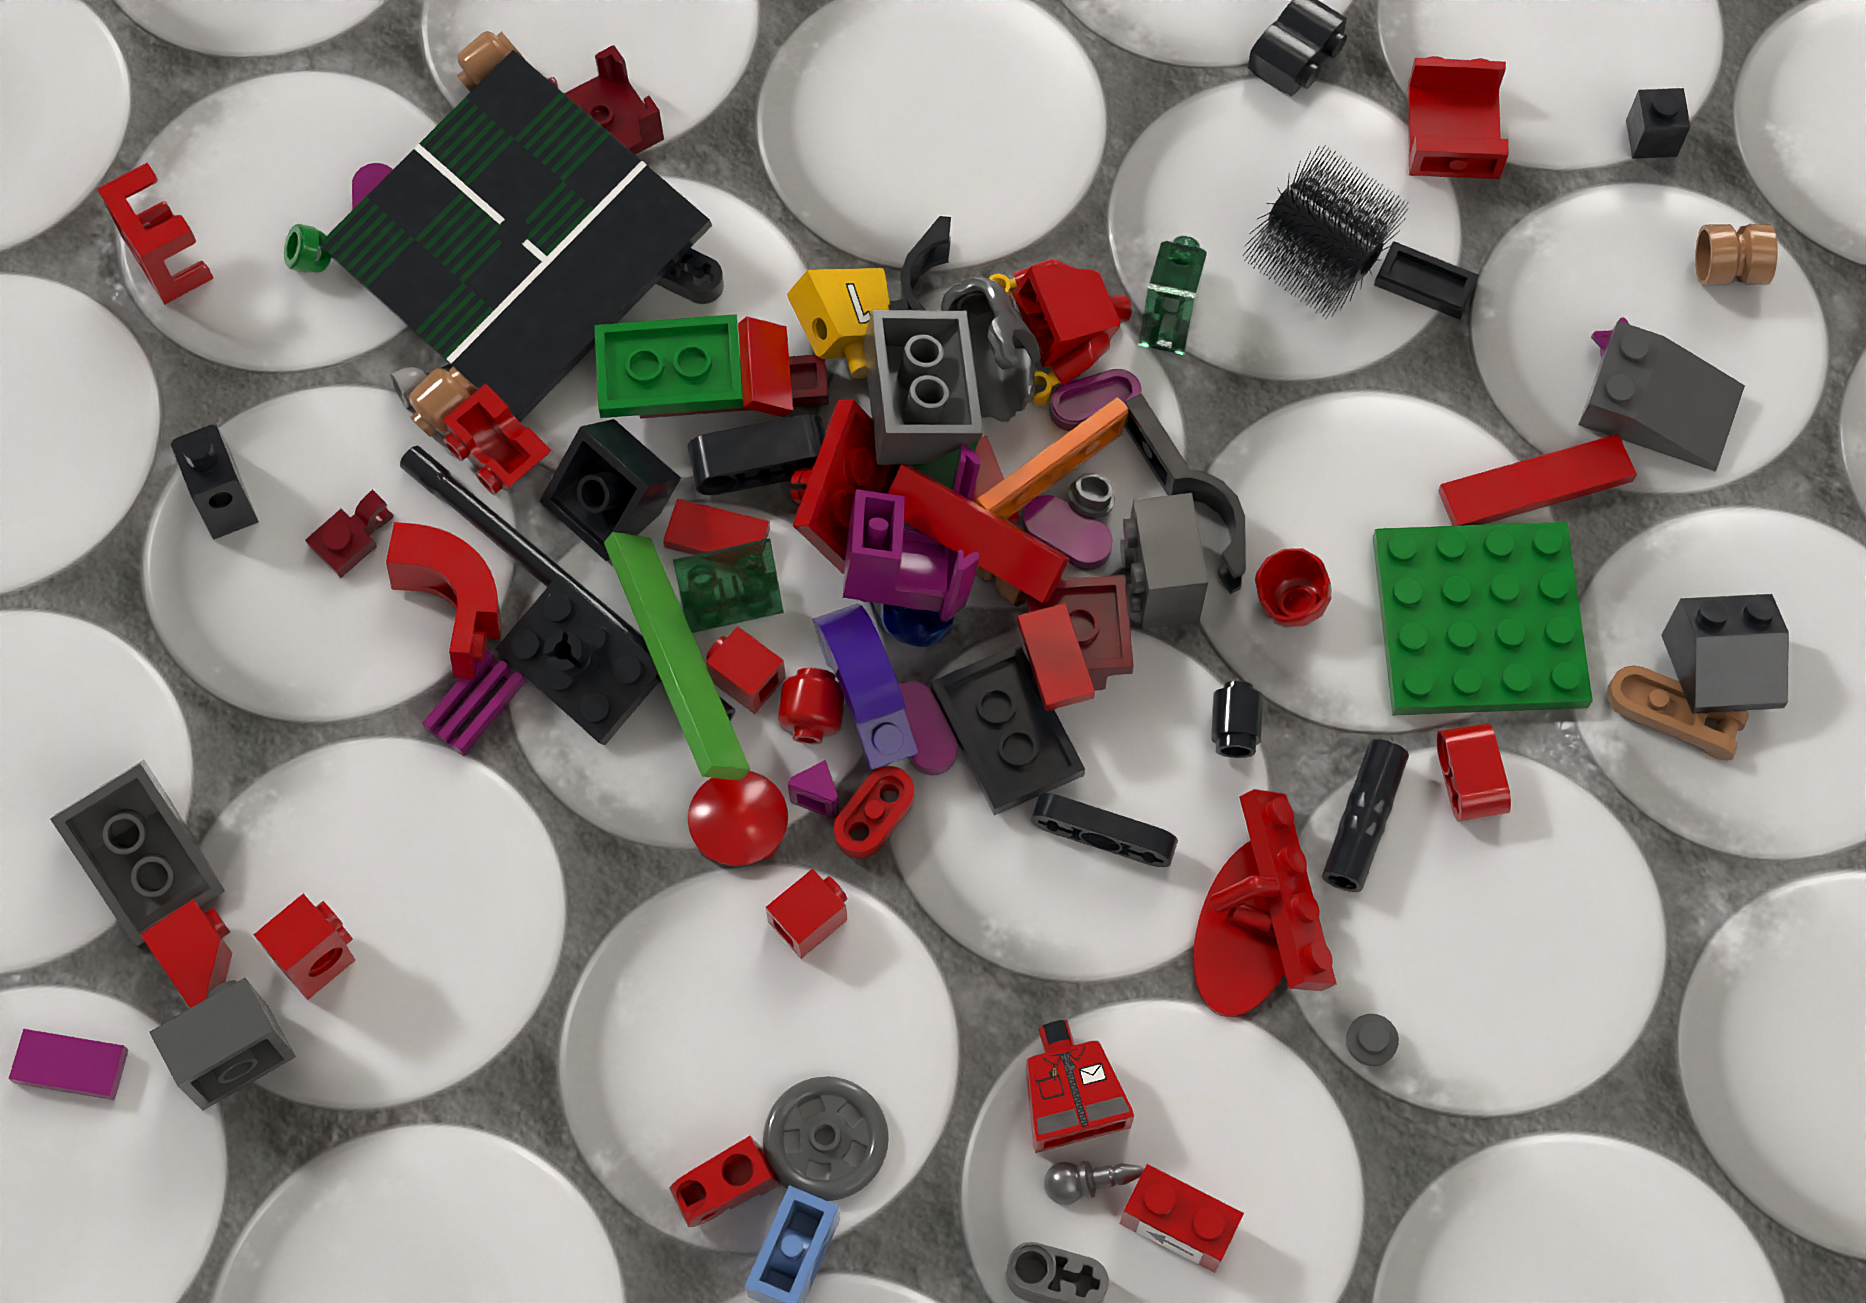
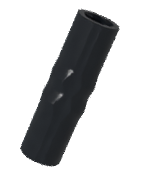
M1382 739L1371 740L1368 744L1322 873L1323 880L1335 888L1348 892H1360L1364 887L1409 758L1408 751L1400 745Z

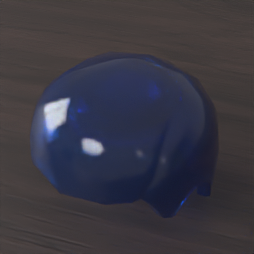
M881 603L880 618L885 631L901 643L916 647L934 646L951 633L954 616L949 621L944 622L940 620L939 612L915 610L908 607Z

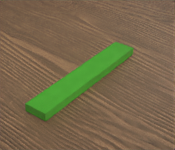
M612 532L604 542L606 550L701 776L742 780L751 769L652 539Z

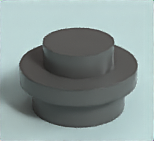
M1086 473L1071 483L1067 492V501L1071 508L1080 515L1089 518H1101L1108 515L1113 509L1115 503L1113 486L1102 475Z
M1378 1014L1359 1016L1351 1023L1346 1034V1046L1349 1053L1355 1060L1367 1066H1379L1387 1063L1394 1056L1399 1045V1036L1395 1026L1387 1018Z

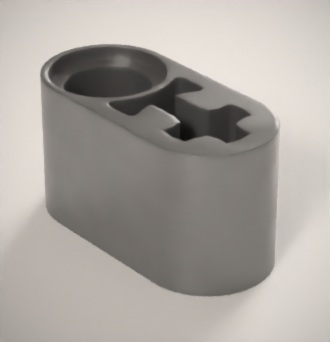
M1026 1242L1020 1244L1011 1252L1007 1263L1006 1281L1010 1290L1017 1297L1031 1302L1103 1303L1108 1290V1274L1099 1261L1041 1243ZM1034 1259L1044 1266L1046 1276L1038 1283L1029 1284L1018 1277L1015 1268L1023 1260ZM1056 1266L1064 1268L1058 1292L1050 1290L1053 1285ZM1080 1275L1090 1277V1286L1094 1288L1087 1292L1086 1297L1075 1295L1076 1286L1069 1283L1077 1282Z

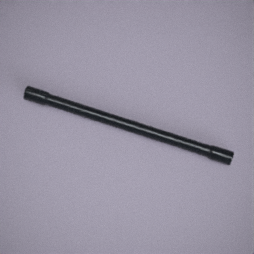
M416 445L403 455L400 461V468L429 492L438 495L541 583L548 587L558 574L563 576L649 652L641 633L453 478L449 470L424 449ZM720 697L727 716L731 721L736 710Z

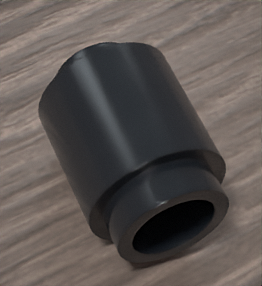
M1226 682L1223 688L1213 693L1211 740L1216 744V753L1229 758L1251 757L1256 753V745L1261 743L1263 695L1259 691L1254 690L1253 685L1248 682Z

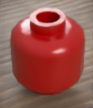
M801 668L797 670L795 676H791L783 682L778 721L784 729L793 733L792 739L794 741L809 745L821 744L823 737L834 735L841 729L845 696L839 682L836 681L835 674L818 668Z

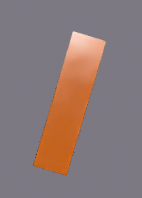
M1118 397L977 498L976 504L996 516L1001 515L1008 519L1120 437L1129 408Z

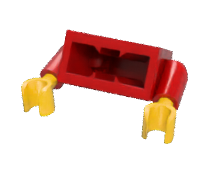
M1047 259L1017 271L1012 279L1003 274H994L989 277L990 280L995 281L1007 292L1012 302L1015 299L1024 323L1037 339L1042 367L1051 366L1052 371L1047 374L1042 371H1036L1035 385L1046 387L1043 392L1034 396L1032 401L1035 406L1041 407L1050 402L1053 386L1059 382L1062 385H1066L1089 370L1109 350L1110 340L1120 328V323L1129 321L1131 317L1132 307L1129 298L1126 295L1109 296L1102 277L1097 271L1078 269L1056 259Z

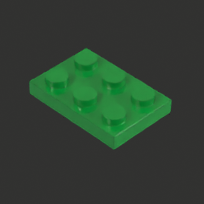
M737 314L594 325L600 418L744 407Z

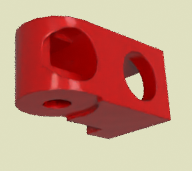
M748 1136L678 1178L669 1189L687 1226L692 1228L714 1219L727 1209H733L758 1194L762 1196L777 1188L780 1184L774 1176L760 1145L751 1136Z

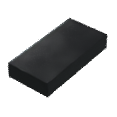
M1393 241L1376 276L1374 286L1460 320L1477 284L1479 275Z

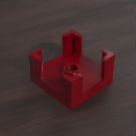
M615 45L595 55L597 77L564 93L635 155L664 140L660 110L649 95L642 101L628 79L625 60ZM555 77L548 78L558 88Z

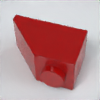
M192 899L140 934L189 1008L208 999V994L212 989L226 982L232 951L223 940V937L231 932L214 908L204 912L197 902Z

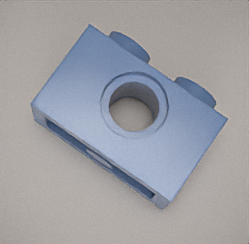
M790 1185L788 1186L745 1284L749 1298L761 1303H805L841 1219L839 1206Z

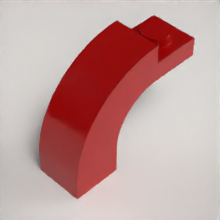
M394 522L386 559L391 589L434 594L443 598L454 607L456 617L449 649L454 678L474 679L477 660L484 661L486 658L488 639L501 640V615L496 584L491 570L485 560L471 545L447 531L427 525Z

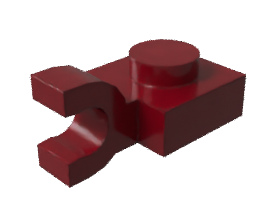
M372 489L359 502L352 517L341 508L305 541L342 578L377 547L369 535L385 525L394 516L386 508V502Z

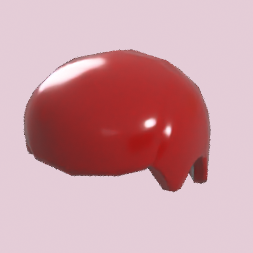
M1303 548L1282 549L1267 557L1256 572L1255 584L1261 608L1267 618L1272 619L1274 624L1288 628L1310 624L1324 615L1332 599L1331 582L1323 561Z

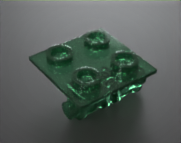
M770 538L673 559L684 615L692 633L784 613Z

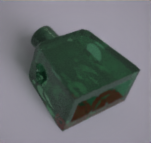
M1178 236L1173 242H1161L1147 290L1138 345L1184 355L1207 257V252L1200 248V244L1196 239L1190 236ZM1165 297L1180 300L1177 312H1169L1163 308Z

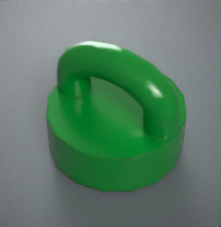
M294 225L289 230L284 246V261L287 267L301 272L319 273L324 271L330 264L331 257L320 247L319 243L326 235L313 226ZM320 248V256L316 261L318 249Z

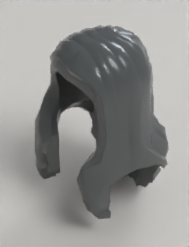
M984 277L968 278L961 284L954 285L944 294L941 311H967L981 417L991 416L1000 422H1009L1012 417L1016 416V411L1024 410L1027 403L1034 398L1036 387L1034 376L1037 362L1041 359L1040 348L1035 335L1024 323L1021 315L1015 309L1011 298L1000 285Z

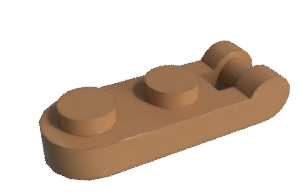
M1636 665L1626 666L1617 671L1607 688L1606 695L1610 706L1623 717L1700 747L1716 759L1728 761L1734 758L1738 747L1735 737L1738 731H1742L1745 728L1749 717L1748 711L1692 714L1679 681ZM1707 717L1715 719L1718 723L1717 730L1704 726Z

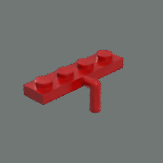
M1253 789L1239 796L1260 876H1250L1211 895L1210 904L1215 912L1221 914L1256 896L1265 897L1289 989L1323 991L1337 985L1332 968V955L1326 945L1319 919V906L1313 896L1306 870V857L1300 848L1296 833L1293 809L1288 802L1286 794Z

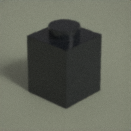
M1684 88L1638 90L1626 119L1632 159L1678 156L1691 127Z

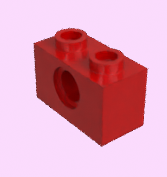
M304 893L253 934L275 964L307 1000L356 960L346 946L353 938L342 926L341 920L324 901L315 907Z

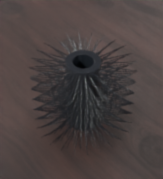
M1324 153L1312 169L1319 155L1307 171L1314 158L1313 156L1303 173L1308 161L1307 158L1297 181L1295 182L1298 169L1291 185H1289L1288 176L1287 188L1283 193L1278 188L1280 197L1275 203H1266L1273 204L1274 206L1269 213L1257 218L1260 219L1269 214L1268 219L1257 228L1265 222H1269L1252 239L1262 232L1253 244L1260 238L1255 245L1256 247L1261 242L1255 251L1256 253L1261 248L1257 257L1265 249L1258 262L1267 251L1268 253L1262 263L1270 255L1264 267L1275 253L1276 255L1269 266L1274 261L1272 269L1279 261L1280 263L1277 268L1283 263L1274 280L1284 267L1285 269L1281 276L1291 265L1284 276L1285 278L1290 273L1286 282L1295 271L1296 273L1292 280L1296 276L1297 278L1291 288L1299 280L1297 288L1306 277L1299 288L1300 290L1305 285L1301 294L1310 284L1307 292L1312 288L1311 292H1314L1312 300L1321 289L1314 302L1324 294L1325 298L1322 304L1327 300L1326 304H1329L1327 312L1337 299L1333 308L1343 295L1338 304L1339 306L1349 290L1340 308L1341 311L1354 283L1356 282L1351 298L1358 281L1361 280L1362 287L1363 277L1368 271L1371 273L1370 269L1376 261H1382L1378 257L1383 250L1390 247L1388 246L1383 249V246L1390 239L1385 243L1383 242L1396 230L1395 228L1388 235L1398 223L1397 221L1393 225L1398 216L1395 219L1394 217L1402 205L1395 211L1401 201L1400 199L1392 210L1393 204L1387 209L1394 198L1393 196L1385 205L1388 200L1387 197L1379 207L1385 195L1379 200L1383 193L1382 191L1374 201L1377 193L1372 198L1371 196L1376 188L1369 194L1373 185L1362 198V195L1368 188L1367 186L1362 191L1367 180L1358 191L1359 185L1355 189V185H1352L1355 177L1345 188L1352 175L1347 179L1345 185L1343 183L1353 167L1341 182L1340 180L1346 170L1336 181L1342 171L1341 169L1335 176L1340 165L1328 179L1338 161L1330 171L1332 163L1324 171L1331 160L1330 158L1321 169L1325 160L1320 165L1319 163L1325 155ZM1392 212V214H1391V216L1389 217V219L1385 222V220L1387 219V217H1388V216L1390 215V213Z

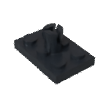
M559 574L495 648L498 653L602 745H606L661 680L651 654L566 578Z

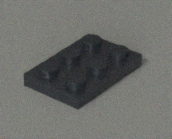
M1020 643L930 682V689L939 703L994 816L1084 776L1085 767L1055 710H1045L1036 680H1033L1031 664Z

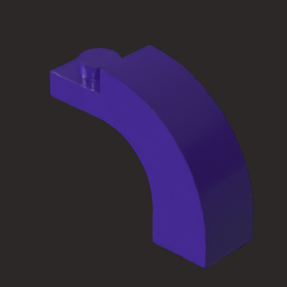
M857 603L813 618L812 621L826 664L833 670L841 686L868 767L873 770L918 754L904 710L907 708L879 634L864 607Z

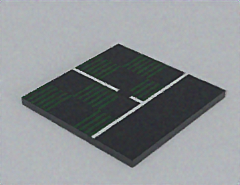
M512 50L319 245L445 361L463 374L477 389L486 383L509 406L515 418L521 422L595 346L594 325L618 323L712 227V223L707 216L517 52Z

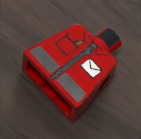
M1068 1020L1053 1021L1039 1027L1038 1031L1045 1053L1028 1058L1026 1063V1080L1035 1153L1130 1129L1134 1120L1133 1109L1099 1041H1089L1075 1045Z

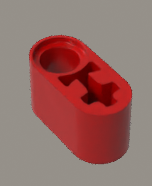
M1489 723L1438 731L1436 738L1438 758L1456 820L1465 821L1508 814L1511 809L1510 789L1492 726Z

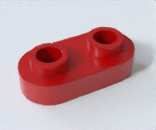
M885 766L876 769L868 776L835 819L834 839L842 853L852 858L862 859L872 856L881 848L913 806L915 797L914 783L907 772L898 767ZM885 791H894L899 797L896 801L888 803L883 801L880 796ZM860 828L866 830L869 835L865 840L856 841L851 838L850 834L853 830Z

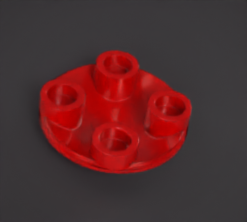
M749 771L742 780L710 778L697 790L688 810L690 835L701 855L706 859L730 866L749 865L773 857L785 836L788 826V808L783 794L771 780L752 771Z

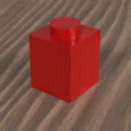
M738 626L728 637L721 636L718 638L706 656V666L714 685L753 714L757 713L786 679L784 660Z
M812 868L765 907L768 923L798 957L802 959L847 921V910L844 902L848 898L833 878L828 876L823 880Z

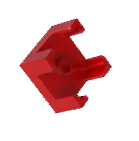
M147 162L99 187L97 190L122 239L163 304L166 305L214 278L204 261H199L171 276L164 260L196 243L192 230L182 215H173L166 201H162L136 215L126 200L158 182L156 174Z

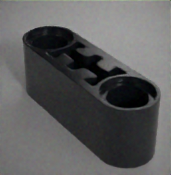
M805 414L695 437L688 443L687 448L697 492L702 495H720L791 481L797 469L813 468L826 434L823 419L818 415Z

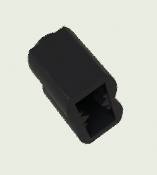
M1292 0L1283 10L1277 21L1265 30L1252 47L1248 69L1290 96L1297 93L1301 87L1308 89L1315 82L1321 71L1320 64L1328 56L1332 59L1335 58L1345 45L1347 35L1344 34L1347 18L1319 0Z

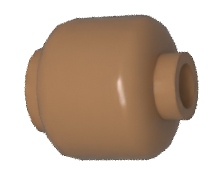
M485 31L458 54L457 60L463 71L457 77L471 92L512 50L517 52L522 58L524 57L502 31L497 36L490 31Z
M452 367L449 371L443 368H435L410 393V404L416 410L410 418L428 436L432 437L438 431L446 437L449 433L443 419L478 389L455 367Z

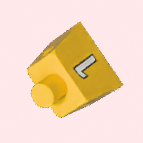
M884 269L807 270L789 290L787 297L816 356L821 359L846 358L853 378L867 377L863 342L871 311L889 310L888 305H890Z

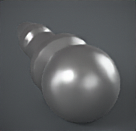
M1082 1161L1079 1166L1070 1162H1060L1050 1167L1044 1178V1188L1051 1200L1058 1204L1068 1205L1078 1201L1082 1195L1088 1199L1094 1198L1096 1188L1113 1187L1115 1184H1128L1140 1178L1144 1168L1138 1165L1120 1163L1114 1167L1107 1165L1092 1169L1089 1161Z

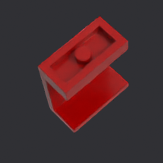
M1438 56L1414 59L1408 80L1409 175L1500 180L1509 155L1508 139H1501L1499 89L1506 71V62L1489 61L1483 58L1472 60L1444 59Z

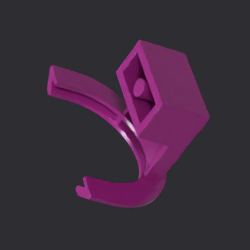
M961 443L951 489L972 501L980 468V457L964 443ZM856 489L847 532L842 598L902 606L915 610L939 612L941 621H949L965 607L968 601L979 560V553L973 552L964 558V550H958V553L917 529L904 528L905 496Z

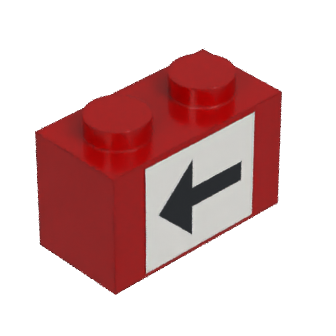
M1146 1164L1123 1211L1119 1224L1215 1273L1244 1213Z

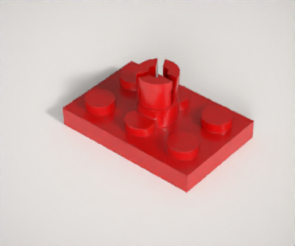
M854 399L837 401L813 468L797 469L790 483L807 484L806 490H790L792 499L799 505L793 527L842 574H844L847 532L856 489L887 494L897 466L877 465L872 418Z

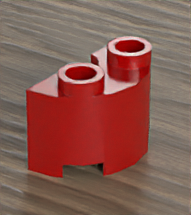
M486 383L443 419L449 433L443 439L445 446L459 461L468 458L476 469L479 470L476 473V477L480 483L493 495L497 494L501 489L507 491L552 451L529 427L523 426L515 418L509 406Z

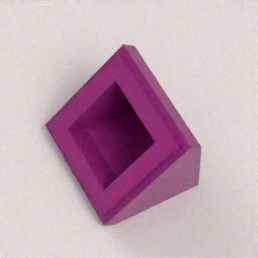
M826 760L790 778L788 790L792 804L832 819L837 817L839 813L838 795Z

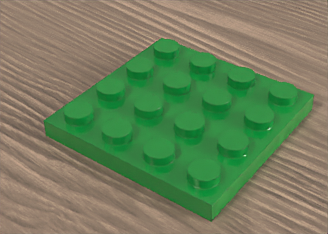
M1568 522L1375 529L1373 546L1392 716L1589 708L1593 699Z

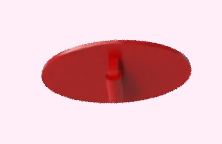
M1251 840L1240 847L1217 874L1204 901L1195 933L1193 968L1197 989L1206 1006L1214 1013L1224 1017L1241 1016L1255 1009L1273 992L1285 974L1265 897L1256 896L1221 914L1215 912L1210 904L1211 895L1250 876H1260Z

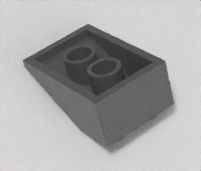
M1617 321L1607 342L1578 425L1610 436L1619 434L1621 440L1716 471L1745 385L1665 336Z
M145 760L140 761L50 818L135 947L145 942L140 934L192 899L201 907L225 892V889L174 804Z

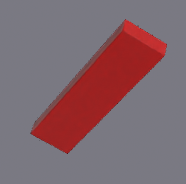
M1615 434L1442 483L1438 493L1452 526L1484 525L1631 483L1634 481L1637 473L1620 435Z
M909 464L900 466L888 494L905 496V523L958 553V550H964V557L973 552H978L979 560L977 565L1041 603L1049 602L1070 560L1069 557Z

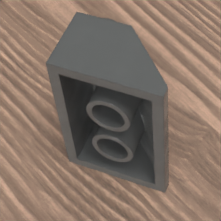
M872 310L863 345L877 465H925L960 449L961 443L968 445L981 439L983 429L967 311Z

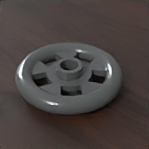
M815 1077L804 1080L789 1088L772 1106L763 1130L765 1158L776 1179L787 1189L790 1185L825 1201L849 1197L867 1186L881 1169L888 1150V1126L877 1101L861 1086L838 1077ZM820 1098L825 1111L815 1113L807 1120L804 1119L799 1107L810 1100ZM847 1103L853 1106L863 1118L853 1128H850L847 1121L837 1114ZM822 1129H830L836 1136L831 1144L821 1145L815 1140L816 1134ZM800 1131L799 1142L802 1151L786 1154L784 1132ZM854 1141L866 1147L865 1154L856 1167L842 1160L849 1152L851 1143ZM809 1162L831 1165L829 1180H817L806 1176Z

